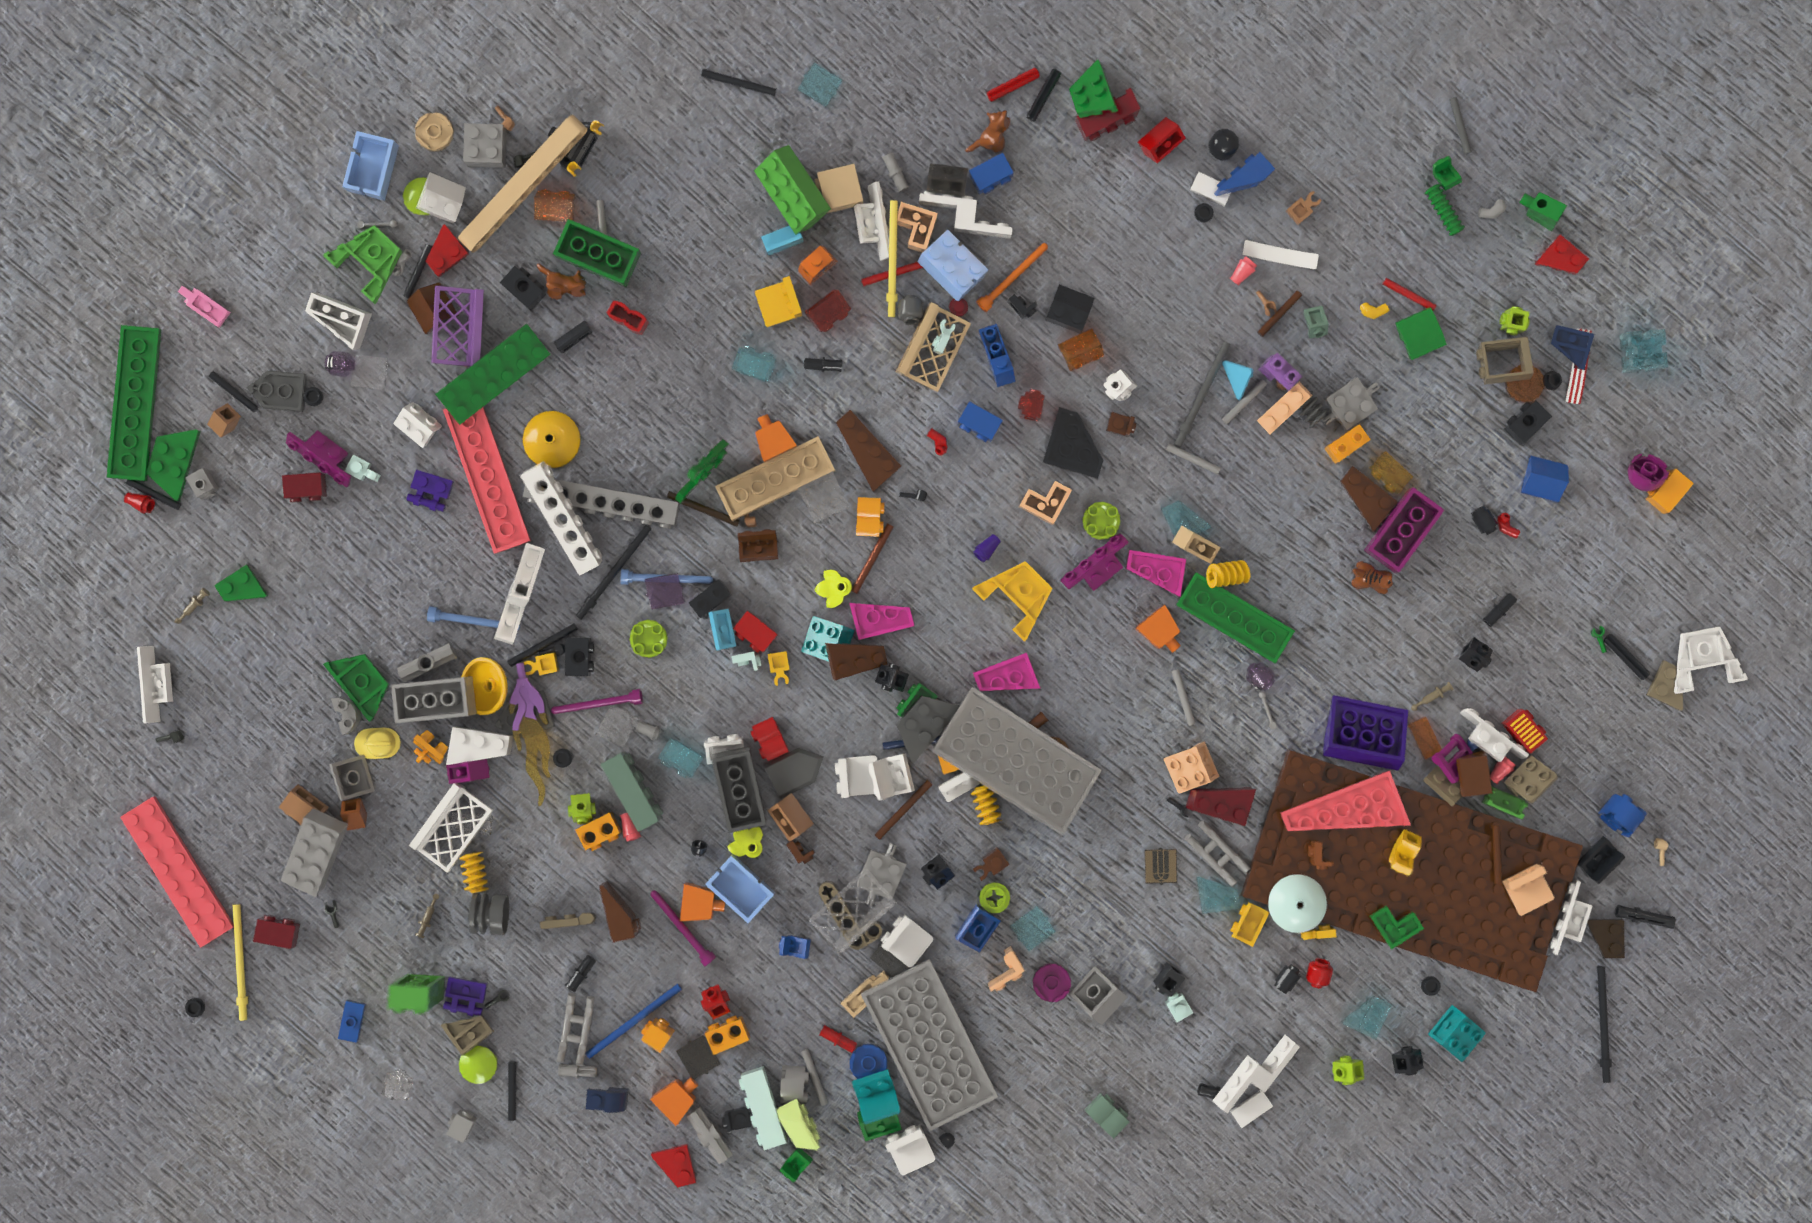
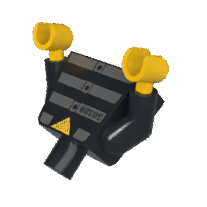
M597 120L581 122L587 128L586 134L559 162L561 167L569 171L574 177L576 176L574 171L582 169V165L597 141L596 134L601 135L598 129L601 126L604 127V125ZM553 126L548 136L550 137L557 128Z

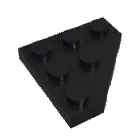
M1059 407L1043 463L1098 479L1103 464L1102 456L1099 454L1079 414Z

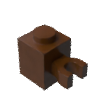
M997 847L982 858L984 861L983 865H977L973 870L974 872L979 869L984 871V874L979 877L982 881L990 871L995 876L1010 864Z

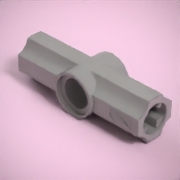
M448 643L398 667V674L403 682L406 683L456 659V652L451 643ZM425 658L431 660L429 668H425L423 665Z
M701 1106L686 1116L696 1130L700 1142L705 1148L709 1149L718 1164L723 1163L733 1155L723 1140L721 1131L715 1123L710 1121Z

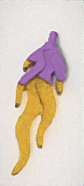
M524 663L516 664L518 679L509 703L510 714L514 713L515 707L518 704L512 732L518 751L522 750L520 733L525 740L527 750L526 770L538 788V806H541L545 798V785L538 771L537 753L538 750L541 752L543 772L547 778H550L551 774L548 770L550 744L545 731L535 716L534 706L537 707L540 719L545 725L548 724L542 696L530 683L529 679L526 678Z

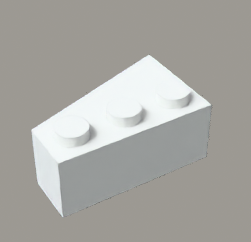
M311 293L305 311L333 332L337 338L344 341L352 350H360L372 313L320 293Z
M459 726L452 727L446 765L510 755L513 735Z

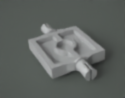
M1355 377L1326 397L1325 401L1331 413L1322 419L1324 424L1327 426L1333 420H1337L1346 431L1378 409L1371 394L1380 389L1377 386L1378 384L1375 382L1366 388L1358 377Z
M889 843L886 853H879L870 849L856 883V886L869 892L865 904L873 906L876 896L893 899L907 865L893 856L897 845Z

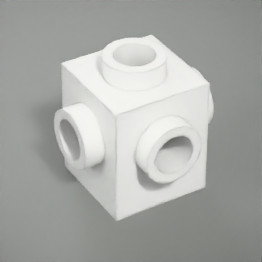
M1121 369L1117 373L1108 376L1107 382L1103 384L1107 389L1105 393L1112 400L1115 398L1118 401L1129 398L1132 394L1131 391L1137 387L1129 375Z

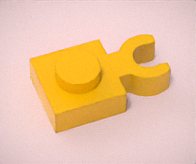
M787 651L768 654L770 673L776 672V677L774 678L775 685H779L778 679L780 677H783L785 683L789 684V678L784 672L790 670Z
M556 653L536 656V662L532 660L523 662L524 665L529 664L532 667L531 671L525 672L526 675H532L537 670L539 675L559 671Z
M1329 924L1318 925L1317 929L1301 933V939L1303 940L1337 937L1336 929L1330 927Z

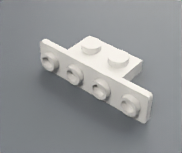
M878 181L868 186L870 203L856 204L854 211L860 244L877 242L880 261H884L889 258V228L886 225V209L882 201L883 192Z
M154 646L137 647L143 723L160 722L159 703L173 702L170 663L156 664Z
M1467 708L1460 712L1462 716L1476 725L1468 739L1498 762L1503 760L1508 751L1519 759L1529 756L1522 745L1513 743L1509 740L1510 737L1506 733L1497 731L1494 728V724L1488 720L1484 721L1474 709Z
M1574 880V883H1570L1568 887L1569 899L1563 903L1562 912L1564 914L1562 920L1559 919L1556 925L1558 933L1556 938H1552L1550 944L1551 953L1555 955L1559 953L1563 937L1581 942L1589 919L1592 905L1576 900L1581 881Z

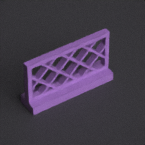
M435 286L431 363L470 367L480 359L484 290ZM440 291H447L452 297L446 304L440 299ZM461 293L469 294V302L465 306L456 298ZM453 300L461 308L455 314L447 307ZM443 308L451 316L445 323L439 318V312ZM461 311H464L468 316V321L464 325L456 318ZM452 319L460 327L455 333H452L446 326ZM442 328L450 335L444 342L438 338V331ZM461 330L467 335V341L463 344L455 337ZM451 338L459 346L453 353L445 346ZM441 347L449 354L445 360L437 359V351ZM462 349L466 354V362L458 361L454 354Z

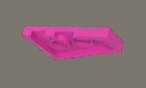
M1129 550L1126 570L1180 597L1186 559Z
M849 603L858 640L914 626L910 607Z
M1027 653L973 673L979 691L1040 688Z

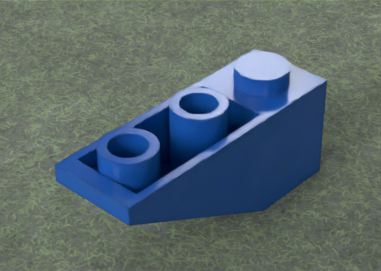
M1261 152L1256 156L1251 154L1244 161L1245 165L1242 168L1238 166L1230 173L1232 177L1228 180L1224 178L1216 185L1218 189L1214 194L1220 196L1257 187L1275 168Z
M997 324L979 329L997 387L1016 382L1014 369Z

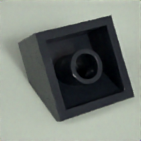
M1059 284L1045 321L1081 334L1095 298Z

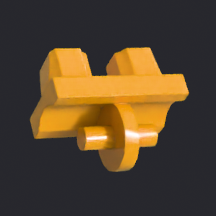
M428 730L420 736L417 734L413 738V743L421 749L416 748L414 750V753L418 755L417 763L424 760L429 764L432 761L428 757L430 756L440 765L444 760L448 746L440 741L433 748L429 743L435 736Z

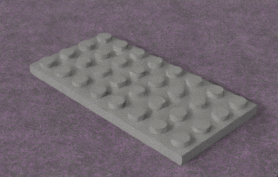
M973 687L967 693L932 750L936 755L1061 835H1064L1102 771Z
M930 959L861 993L929 1132L998 1098L996 1090Z

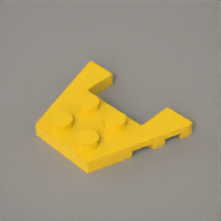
M1026 561L972 588L983 601L998 587L1026 615L1012 629L1024 642L1027 640L1053 589Z

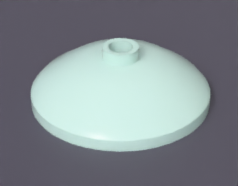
M1294 874L1282 878L1274 885L1269 895L1268 907L1271 917L1277 925L1289 932L1302 933L1315 928L1322 921L1327 908V900L1324 890L1318 882L1308 876ZM1298 902L1303 903V907L1300 909L1297 908Z

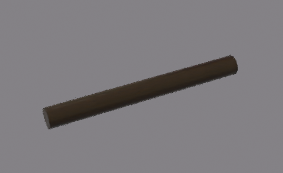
M669 491L667 498L678 502L675 499L677 494ZM685 498L681 503L738 527L739 519L732 521L729 515L688 498Z

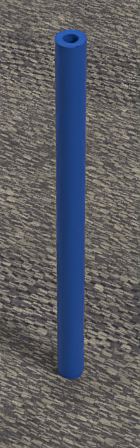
M676 984L588 1050L586 1056L589 1059L680 992L682 990L681 986Z

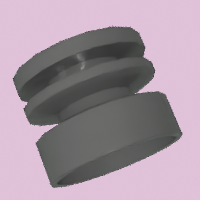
M480 893L473 894L468 911L471 934H477L478 930L480 934H485L488 926L491 935L506 934L509 921L508 895L494 894L490 903L488 894L484 893L482 898Z

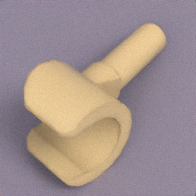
M1656 838L1654 848L1660 849V866H1665V851L1668 848V843L1664 839Z

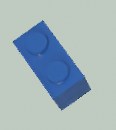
M1001 153L969 170L968 175L979 194L983 192L988 194L995 189L994 186L1000 183L1001 185L1009 183L1014 172L1004 154Z
M969 401L958 420V424H960L959 428L965 432L970 433L972 431L976 433V437L981 441L987 442L988 440L991 442L1003 420Z

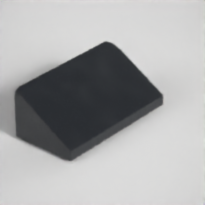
M583 321L557 339L554 344L560 353H564L593 331L586 321Z

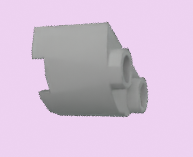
M345 697L332 698L334 710L340 712L343 717L339 722L342 735L354 732L361 720V711L351 699Z
M782 1066L780 1104H787L796 1098L801 1105L807 1103L808 1091H804V1084H808L809 1072H805L806 1066Z

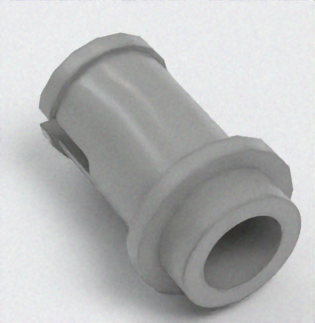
M640 720L635 732L646 735L651 740H658L661 729H659V726L654 727Z

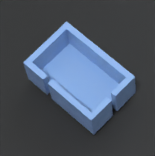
M356 131L352 148L360 153V156L351 151L342 187L348 192L364 196L366 194L368 197L385 201L399 145L391 139Z
M947 229L921 254L917 262L956 301H960L971 288L984 278L988 269L963 244L959 246L960 241Z
M734 854L728 858L705 884L747 923L754 918L775 894V891L764 881L759 883L758 880L760 878Z

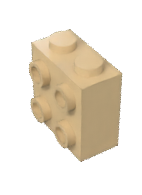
M855 164L817 172L818 178L815 179V184L818 190H821L822 196L831 208L828 213L852 208L856 204H864Z

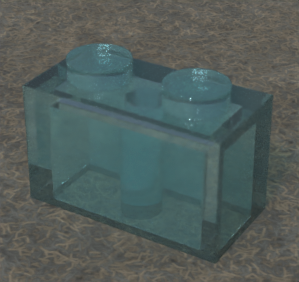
M746 345L744 348L739 347L732 370L769 383L777 362L773 358L774 355L767 352L762 354L756 353V349Z
M671 737L658 758L662 760L661 764L668 768H671V766L678 770L677 773L687 779L688 776L690 778L693 777L704 756Z

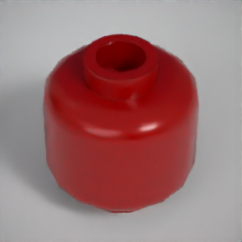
M1316 958L1309 963L1306 979L1311 983L1312 987L1317 989L1328 986L1331 982L1333 967L1329 961Z

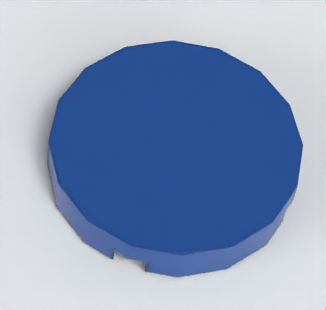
M863 1044L852 1052L850 1070L857 1079L887 1070V1056L879 1046Z

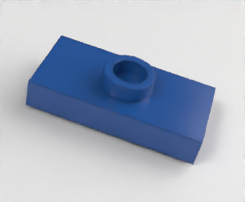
M349 1000L345 1002L338 1039L358 1042L366 1004Z

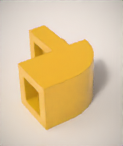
M1404 829L1391 851L1389 857L1391 868L1409 876L1413 871V859L1421 849L1422 837Z

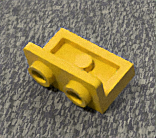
M1248 902L1247 905L1243 904L1239 912L1242 916L1239 922H1234L1230 930L1233 933L1232 937L1253 947L1270 912L1251 902Z

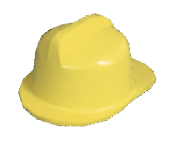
M368 728L357 734L354 746L359 755H364L368 759H380L395 755L400 748L401 741L396 731L390 728Z

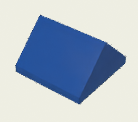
M1530 456L1521 493L1559 502L1569 483L1568 465Z
M976 904L955 934V939L980 953L1001 920Z

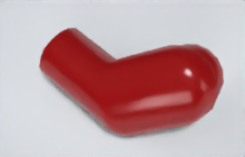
M931 428L927 436L935 441V453L941 456L947 452V439Z
M1508 513L1500 514L1497 518L1500 531L1517 539L1520 530L1510 525V515Z

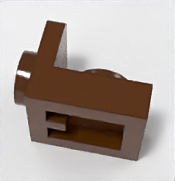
M1111 412L1106 431L1129 437L1130 433L1134 434L1136 428L1135 417Z
M792 840L786 843L798 864L801 862L806 864L814 858L812 856L815 853L814 849L803 855L804 849L799 841L795 842Z

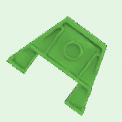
M374 225L354 236L353 240L346 244H340L337 246V249L332 252L328 251L323 256L336 268L350 255L358 260L374 275V278L361 292L376 304L403 251Z

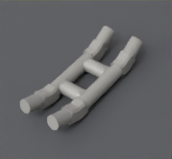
M1203 820L1198 826L1212 840L1204 848L1191 834L1186 835L1185 840L1231 887H1234L1237 881L1223 866L1231 859L1245 874L1251 868ZM1217 845L1225 853L1218 861L1209 854Z
M568 993L556 1061L564 1063L568 1042L580 1043L575 1064L583 1066L594 1009V997L587 996L584 1016L573 1015L575 994ZM571 1022L583 1024L581 1036L570 1034Z

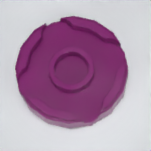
M1055 963L1045 964L1035 972L1033 988L1037 996L1042 1000L1058 1002L1064 999L1070 991L1071 978L1067 970Z

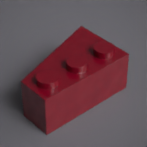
M1131 88L1125 90V95L1118 98L1114 96L1118 111L1104 110L1101 115H1090L1083 118L1076 117L1075 121L1084 141L1089 139L1094 141L1100 138V134L1106 131L1109 134L1116 131L1119 125L1125 124L1126 126L1136 121L1135 118H1137L1141 108Z
M1251 787L1191 789L1186 808L1246 826L1256 789Z

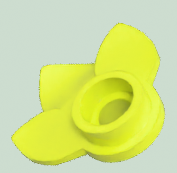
M826 570L823 572L825 580L817 584L815 592L819 596L827 597V608H834L842 604L844 596L851 592L852 583L848 578L841 577L837 571ZM841 583L845 586L844 590L839 588Z
M760 827L733 832L735 841L727 846L732 854L738 857L746 855L750 858L760 856L763 850L761 844L763 832ZM751 845H755L754 851H750Z

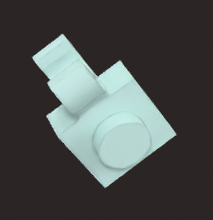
M945 319L940 323L942 333L940 336L937 335L932 343V346H934L933 352L939 355L943 353L950 334L955 329V324H952L950 329H946Z
M356 455L351 457L345 469L346 473L362 481L366 476L378 482L381 476L370 470L371 463Z

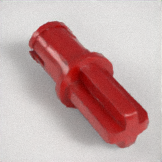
M824 1025L819 1036L834 1043V1046L838 1045L850 1053L857 1046L855 1041L842 1035V1032L838 1033L827 1027V1025Z

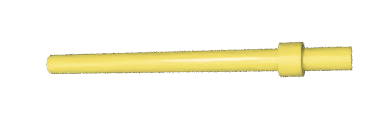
M890 200L888 293H886L888 317H895L896 302L898 301V293H896L898 200Z
M241 904L233 905L238 988L236 1004L239 1005V1020L243 1021L247 1020V1004L249 1003L245 987Z

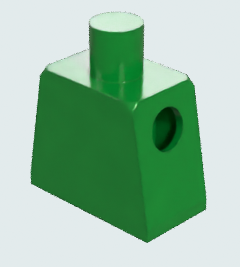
M1541 192L1537 194L1536 198L1525 193L1519 202L1529 208L1526 213L1527 217L1551 232L1567 207L1564 203Z

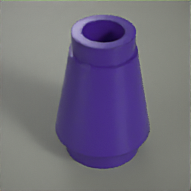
M992 534L975 547L973 554L984 563L990 559L1001 542L1000 539Z

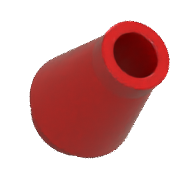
M128 492L124 497L125 503L142 514H149L154 509L155 500L151 496Z

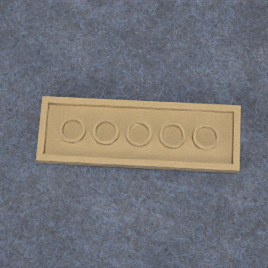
M818 436L715 487L730 519L734 521L835 472V469Z

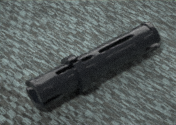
M1617 905L1615 909L1616 917L1630 919L1635 923L1639 921L1673 929L1676 923V919L1673 916L1643 911L1638 907L1629 908Z

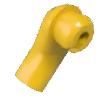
M1367 302L1360 306L1361 313L1371 319H1376L1389 312L1386 303L1377 308L1369 305Z

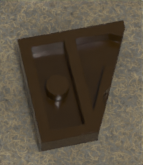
M1588 919L1587 926L1592 933L1595 943L1598 944L1603 958H1625L1624 920Z

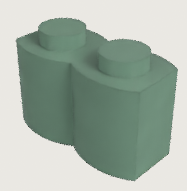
M1099 1093L1084 1110L1114 1139L1129 1123L1127 1119L1128 1114L1121 1107L1117 1109L1113 1105L1115 1101L1108 1094L1103 1096Z

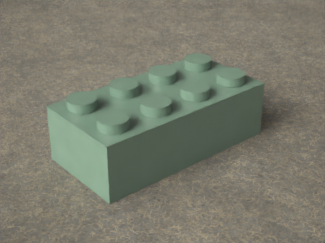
M622 752L600 765L637 831L640 832L663 818L661 816L663 811L658 803L655 805L652 800L654 795L649 787L646 788L643 784L644 777L640 770L636 771L633 764L635 761L631 754Z

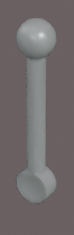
M395 220L379 223L359 221L357 226L360 229L374 225L395 228L397 222Z
M1261 691L1259 697L1262 698L1270 722L1269 728L1276 729L1277 724L1273 722L1265 698L1266 692Z

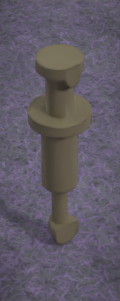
M202 588L198 596H192L190 604L183 610L181 617H177L174 622L180 624L184 617L189 616L198 605L202 606L203 598L210 595L209 591Z
M1447 682V685L1440 689L1435 687V691L1423 697L1422 701L1417 704H1413L1411 709L1416 711L1418 710L1417 707L1422 704H1428L1438 697L1444 698L1443 693L1454 690L1450 682Z
M438 894L433 895L431 905L427 907L422 921L418 922L421 924L418 933H415L418 937L424 938L423 934L426 927H431L429 922L435 910V902L439 899Z

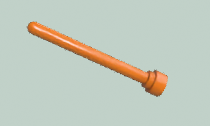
M1042 243L988 296H981L976 301L978 306L987 313L992 308L993 301L1048 249V245Z

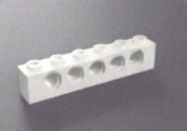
M543 461L524 471L520 475L579 576L599 566L603 561L602 554L598 548L594 547L590 533L584 530L580 516L574 513L571 501L564 496L561 484L554 479L551 467ZM540 480L545 481L548 488L541 487ZM554 497L558 504H552L549 498ZM559 514L566 515L568 521H562ZM569 531H575L577 538L571 537ZM579 547L585 548L587 554L580 553Z

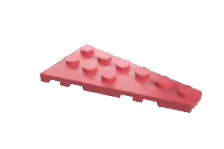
M1390 771L1383 772L1280 812L1287 831L1411 825Z

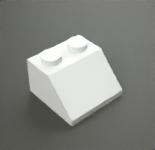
M429 172L416 209L454 223L462 206L466 187Z

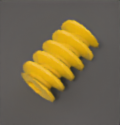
M1243 560L1210 564L1206 572V580L1210 588L1222 587V585L1229 586V584L1231 586L1242 583L1246 584L1251 577L1250 569Z
M985 785L974 787L975 790L970 794L977 796L973 803H979L975 810L981 811L977 818H983L979 825H989L1002 821L997 819L1001 816V812H995L999 805L993 804L997 801V798L991 797L995 792L989 790Z
M483 851L464 854L459 858V860L465 861L464 864L460 865V868H466V871L461 873V875L468 877L463 880V883L469 884L464 890L470 891V893L489 890L488 887H483V885L488 883V880L482 879L487 873L480 871L485 868L484 864H479L484 860V857L478 856Z

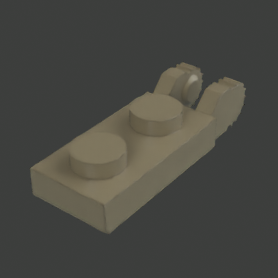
M582 913L579 918H576V914L564 915V919L557 920L556 916L545 917V921H540V928L549 929L593 924L596 917L592 913Z

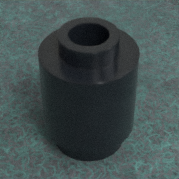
M1483 505L1471 513L1473 516L1472 520L1481 534L1486 533L1489 535L1497 530L1496 525H1498V522L1489 508L1486 509Z
M1292 964L1290 966L1285 965L1276 977L1274 986L1287 994L1301 978L1300 970Z

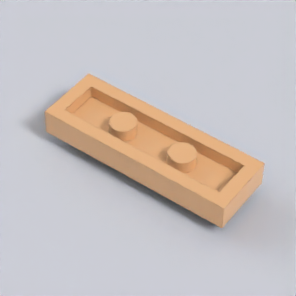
M1299 381L1257 421L1271 434L1313 395Z

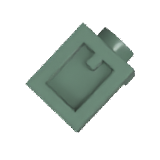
M1323 306L1304 309L1303 315L1308 327L1309 338H1320L1327 335L1329 324Z

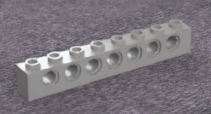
M540 480L541 487H548L545 481ZM556 480V482L558 481L561 484L563 490L568 491V499L573 505V511L581 508L584 509V513L594 515L596 511L603 512V516L609 518L619 515L622 516V520L631 522L635 518L640 519L642 524L652 525V522L660 523L659 527L671 529V525L676 526L680 508V503ZM525 485L523 497L528 498L527 502L537 504ZM584 493L587 495V501L584 504H580L578 497ZM554 497L549 498L552 504H558ZM600 497L606 499L604 507H598L597 500ZM618 501H624L625 508L622 511H617L616 509ZM642 504L644 511L638 515L635 513L634 508L636 505ZM656 508L663 510L660 518H655L653 515V511Z

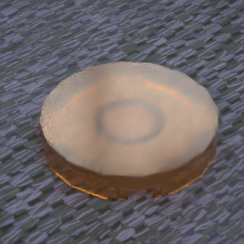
M1518 365L1511 369L1509 373L1521 372V366ZM1533 366L1534 374L1531 379L1505 382L1506 391L1511 398L1525 403L1527 401L1531 402L1541 395L1544 389V376L1538 368Z

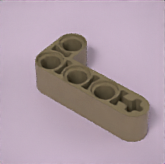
M825 881L820 885L819 895L852 949H862L881 936L882 926L878 921L872 920L861 927L859 926L833 882ZM824 886H827L828 888L832 887L831 895L833 897L837 895L838 897L833 898L830 902H828V900H830V896L828 893H823L825 889ZM840 902L843 909L836 912L833 910L832 904ZM850 919L853 925L850 928H845L842 925V921ZM870 926H877L879 932L876 935L870 934L868 931ZM859 935L863 941L861 944L856 945L852 942V937Z

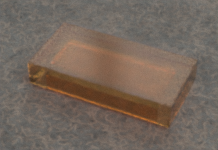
M1426 716L1408 724L1424 759L1430 758L1442 750Z

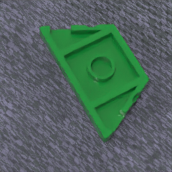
M1098 59L1069 88L1076 112L1080 118L1090 115H1101L1104 110L1118 111L1103 66Z
M196 429L157 436L148 464L147 475L176 501L181 500L186 477L188 476L201 432Z
M363 654L324 663L325 668L369 722L373 721L390 684L369 657Z

